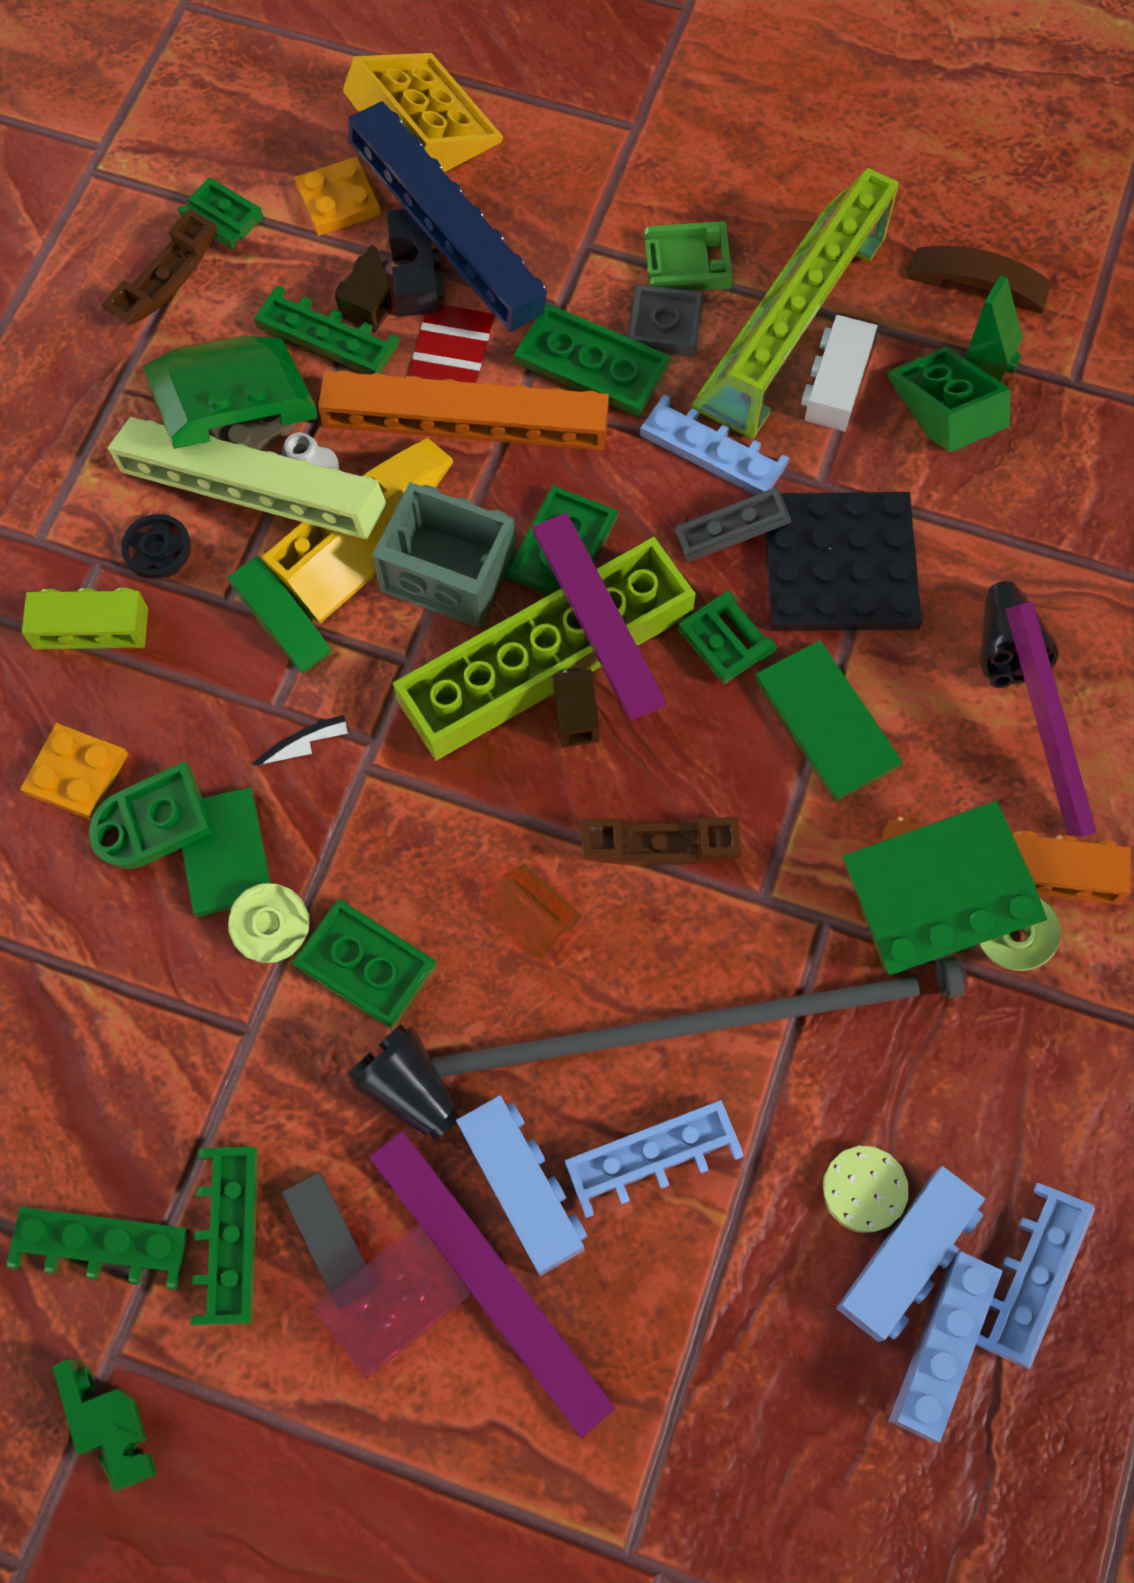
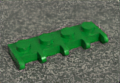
M279 285L275 286L254 317L257 328L363 374L381 373L400 342V337L391 334L387 341L372 336L373 327L366 322L362 324L359 330L341 323L342 312L334 309L329 317L311 310L312 299L303 297L299 304L284 298L285 288Z
M256 1146L198 1149L199 1159H213L212 1186L196 1188V1197H211L210 1230L194 1231V1241H209L208 1275L192 1276V1285H208L206 1315L191 1316L190 1326L253 1324L259 1150Z
M19 1207L7 1259V1268L18 1270L23 1253L47 1256L44 1271L46 1274L53 1275L57 1273L60 1258L89 1261L86 1277L92 1280L98 1279L102 1263L131 1267L128 1280L131 1285L140 1284L143 1269L168 1271L166 1287L170 1290H177L190 1230L183 1227Z

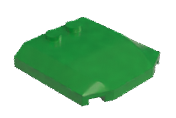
M243 335L178 348L143 366L147 383L174 449L210 442L208 429L277 414H279L282 426L317 418L316 405L282 338Z

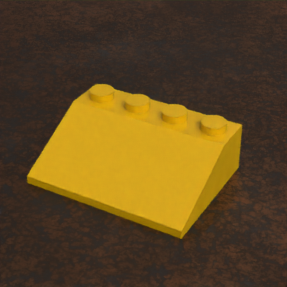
M432 53L353 57L343 88V93L353 103V106L360 112L383 101L392 112H396L407 130L419 138L426 152L432 158L438 160L444 172L502 142V134Z

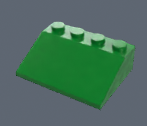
M996 800L842 855L880 962L889 976L1048 920L1033 878Z

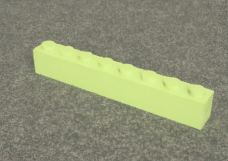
M130 417L108 446V450L121 473L363 539L368 538L387 507L379 482L371 477L358 476L342 472L337 468H327L311 464L303 459L296 460L280 456L272 451L265 452L249 448L241 443L234 444L218 440L213 436H210V442L174 449L165 426L152 420L145 421Z

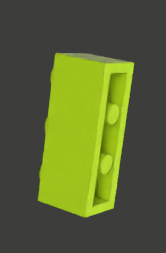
M82 588L77 592H60L55 589L26 592L22 634L33 649L145 648L148 606L141 593L130 588H118L115 591H96L90 588Z

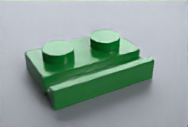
M211 177L188 198L189 203L185 207L180 206L178 208L180 217L191 208L214 222L217 226V231L213 238L231 250L236 247L235 242L239 238L243 240L264 218L260 207Z

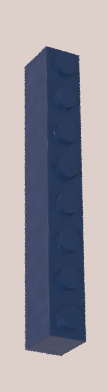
M381 101L348 117L349 144L507 330L512 332L544 314L547 291L543 282L533 276L526 268L521 256L514 253L508 247L501 233L493 229L484 219L481 210L476 205H472L463 195L460 186L456 182H452L443 171L438 160L432 158L426 152L419 138L407 130L396 112H392Z

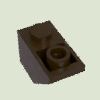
M370 245L365 254L357 258L353 271L348 278L338 285L335 292V300L338 311L342 312L343 319L360 327L366 322L372 325L373 333H376L393 307L389 285L377 247Z
M569 668L559 674L552 675L554 711L561 748L599 742V721L591 669Z

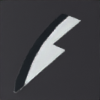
M342 715L327 719L302 729L261 755L253 765L257 766L312 754L310 741L348 734L345 717Z

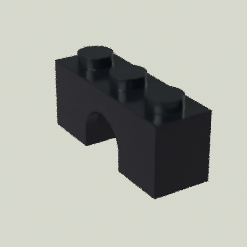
M406 209L386 211L392 260L413 261L407 265L392 267L398 317L439 312L438 298H445L442 276L435 277V270L441 269L439 248L432 249L433 241Z

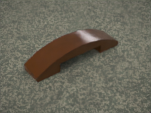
M189 208L168 231L171 242L132 284L123 280L101 304L103 309L128 325L137 323L155 312L180 289L193 273L217 231L216 224Z
M938 245L917 248L908 275L910 280L940 288L943 279L989 291L992 290L998 278L1002 275L1008 279L1015 307L1041 314L1043 313L1051 282L1043 275L1018 261L989 251L961 246Z
M738 817L699 818L697 823L621 824V818L581 819L582 859L620 865L662 866L715 862L741 856Z

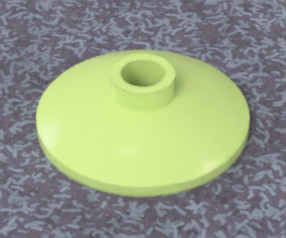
M1040 899L1048 920L1017 930L1026 936L1025 940L1021 942L1014 941L1010 937L1012 933L980 943L982 951L992 962L1009 970L1026 971L1045 964L1055 954L1060 943L1061 927L1054 910L1045 901Z

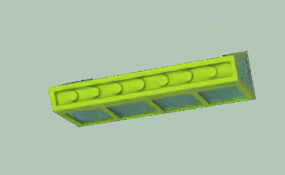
M867 168L824 208L691 404V409L693 408L699 411V413L754 439L771 412V408L764 405L766 389L854 256L870 263L885 240L899 186L898 181Z

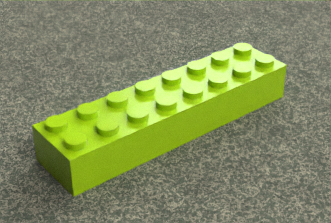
M655 537L597 568L637 646L693 614L696 593ZM559 589L393 682L399 705L435 761L551 696L553 694L552 675L559 674L569 668L591 669L593 672L600 668L601 665L562 589Z

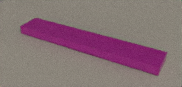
M567 512L532 526L533 534L629 721L665 707L666 700Z
M1031 601L1006 608V614L1067 835L1086 836L1095 833L1096 828L1034 603Z

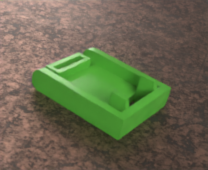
M726 221L648 226L644 229L649 286L689 291L731 288L733 277ZM719 247L721 259L711 260L709 271L707 248Z

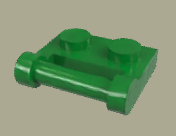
M731 591L723 593L678 623L680 634L723 685L758 661L765 660L777 649L775 642L770 637L765 638L737 605L738 599ZM726 614L753 647L747 650L718 615Z

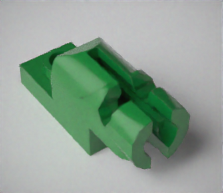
M68 1359L52 1366L76 1454L86 1455L101 1450L102 1455L97 1458L109 1480L112 1492L123 1490L156 1476L157 1473L151 1453L134 1454V1450L138 1447L139 1443L146 1441L147 1435L144 1432L133 1396L125 1389H116L92 1398L91 1392L95 1391V1380L88 1365L83 1366L80 1360Z

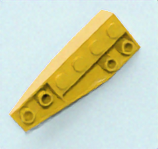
M429 438L399 452L363 475L379 482L387 504L386 509L367 539L302 522L262 556L263 562L286 588L297 604L316 622L321 624L375 576L376 572L372 554L409 482L420 486L429 485L436 488L453 464V459Z

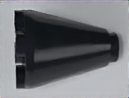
M1002 581L991 586L987 593L980 651V665L983 674L990 680V684L994 688H1005L1011 684L1025 682L1005 609L1027 603L1029 600L1015 583ZM1037 614L1052 668L1057 662L1059 651L1054 637Z
M400 1024L379 1044L383 1051L377 1057L369 1052L347 1073L352 1078L349 1084L355 1090L425 1136L430 1134L436 1141L460 1117L454 1111L456 1106L417 1032L411 1026L406 1030Z

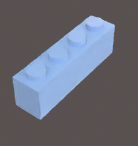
M500 1095L457 1119L456 1122L539 1276L541 1277L583 1252L584 1245L581 1240L588 1236L576 1214L568 1217L560 1202L565 1200L566 1196L555 1176L547 1179L539 1164L545 1162V1158L534 1139L526 1142L519 1127L525 1123L514 1102L506 1105Z
M941 1166L931 1175L836 1309L877 1342L886 1340L888 1336L895 1340L909 1321V1318L904 1313L913 1300L920 1304L933 1288L934 1282L929 1278L938 1265L945 1269L957 1254L959 1248L954 1243L962 1231L970 1234L984 1214L978 1209L985 1198L944 1166Z
M959 1252L955 1255L945 1269L888 1422L929 1442H941L1002 1270L964 1252Z

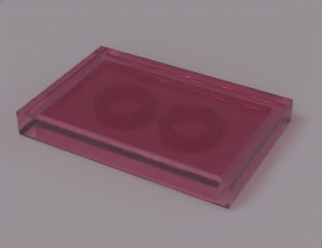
M417 1223L313 1308L367 1380L471 1295V1293L419 1223Z

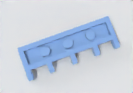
M666 394L662 396L641 427L640 436L754 495L772 489L790 459L782 455L778 462H775L758 453L761 447L760 442L754 440L748 448L727 437L730 427L725 424L717 432L697 422L699 411L693 408L687 416L670 408L669 405L672 398Z
M722 1100L567 1159L565 1160V1165L584 1216L588 1218L594 1215L593 1207L589 1202L591 1198L616 1190L620 1203L624 1204L629 1202L625 1185L655 1174L660 1188H665L669 1186L664 1170L694 1159L697 1169L701 1174L708 1171L703 1155L728 1145L735 1160L744 1156Z
M1040 1183L1036 1184L1033 1192L1047 1199L1037 1223L1026 1218L1021 1219L1019 1227L1031 1233V1239L1021 1262L1005 1257L1002 1266L1015 1272L1016 1275L1005 1301L1002 1302L996 1298H993L989 1308L999 1312L989 1339L979 1334L976 1346L1030 1370L1095 1211L1093 1204Z

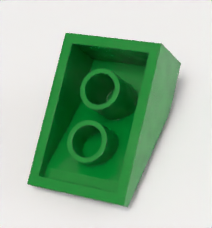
M947 346L887 371L888 379L927 436L949 453L1010 427V388Z

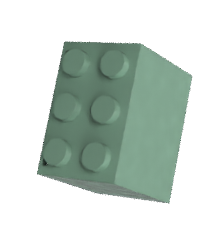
M409 482L372 554L380 592L482 629L506 579V571L516 554L514 520L499 510L489 511L475 506L468 499L462 497L453 498L440 493L432 486H420Z

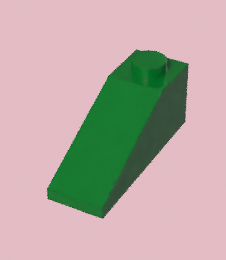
M1000 275L984 302L965 359L1002 382L1007 372L1012 375L1014 374L1022 359L1023 354L1018 353V349L1023 336L1008 279Z

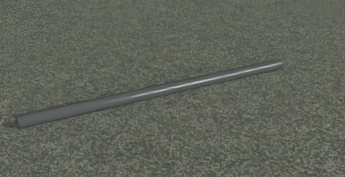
M912 976L433 1057L432 1062L440 1077L917 997L919 996V985L916 977Z

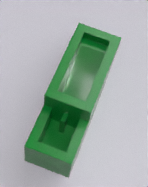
M258 555L228 576L235 594L255 615L258 624L302 674L332 653L329 645L301 607Z

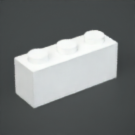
M836 314L832 328L825 327L820 343V348L825 349L823 357L818 355L815 357L810 376L816 379L814 385H806L801 405L807 406L804 421L846 431L878 325Z

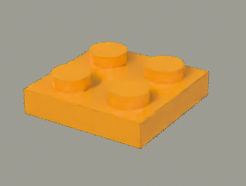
M357 156L294 177L297 190L318 236L381 215L378 201Z
M56 723L20 790L29 797L92 820L95 811L104 802L128 753L122 747Z

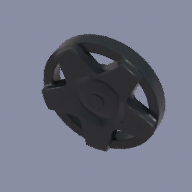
M153 514L138 519L129 526L121 541V553L127 566L138 576L152 579L168 578L178 573V570L188 560L192 549L191 539L185 526L176 518L164 514ZM152 524L149 532H139L140 529ZM170 525L177 528L182 534H171ZM129 546L137 551L132 560L129 556Z

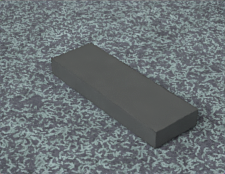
M777 486L674 528L687 563L789 524L791 519Z
M318 1172L283 1191L282 1194L337 1309L340 1310L377 1289L378 1287L322 1173Z

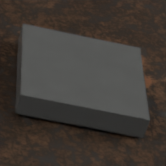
M635 284L627 337L666 354L695 357L704 292Z

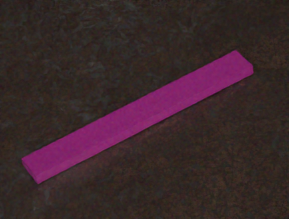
M401 1131L372 1154L369 1158L579 1436L581 1438L616 1409L406 1134Z

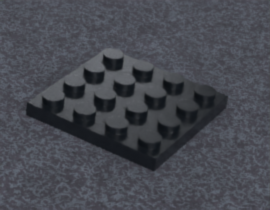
M910 492L781 493L790 515L791 523L765 533L770 631L908 630L920 628L922 618Z

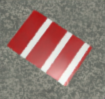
M440 304L439 312L425 313L407 377L417 376L422 379L431 380L453 379L458 382L476 383L495 314Z

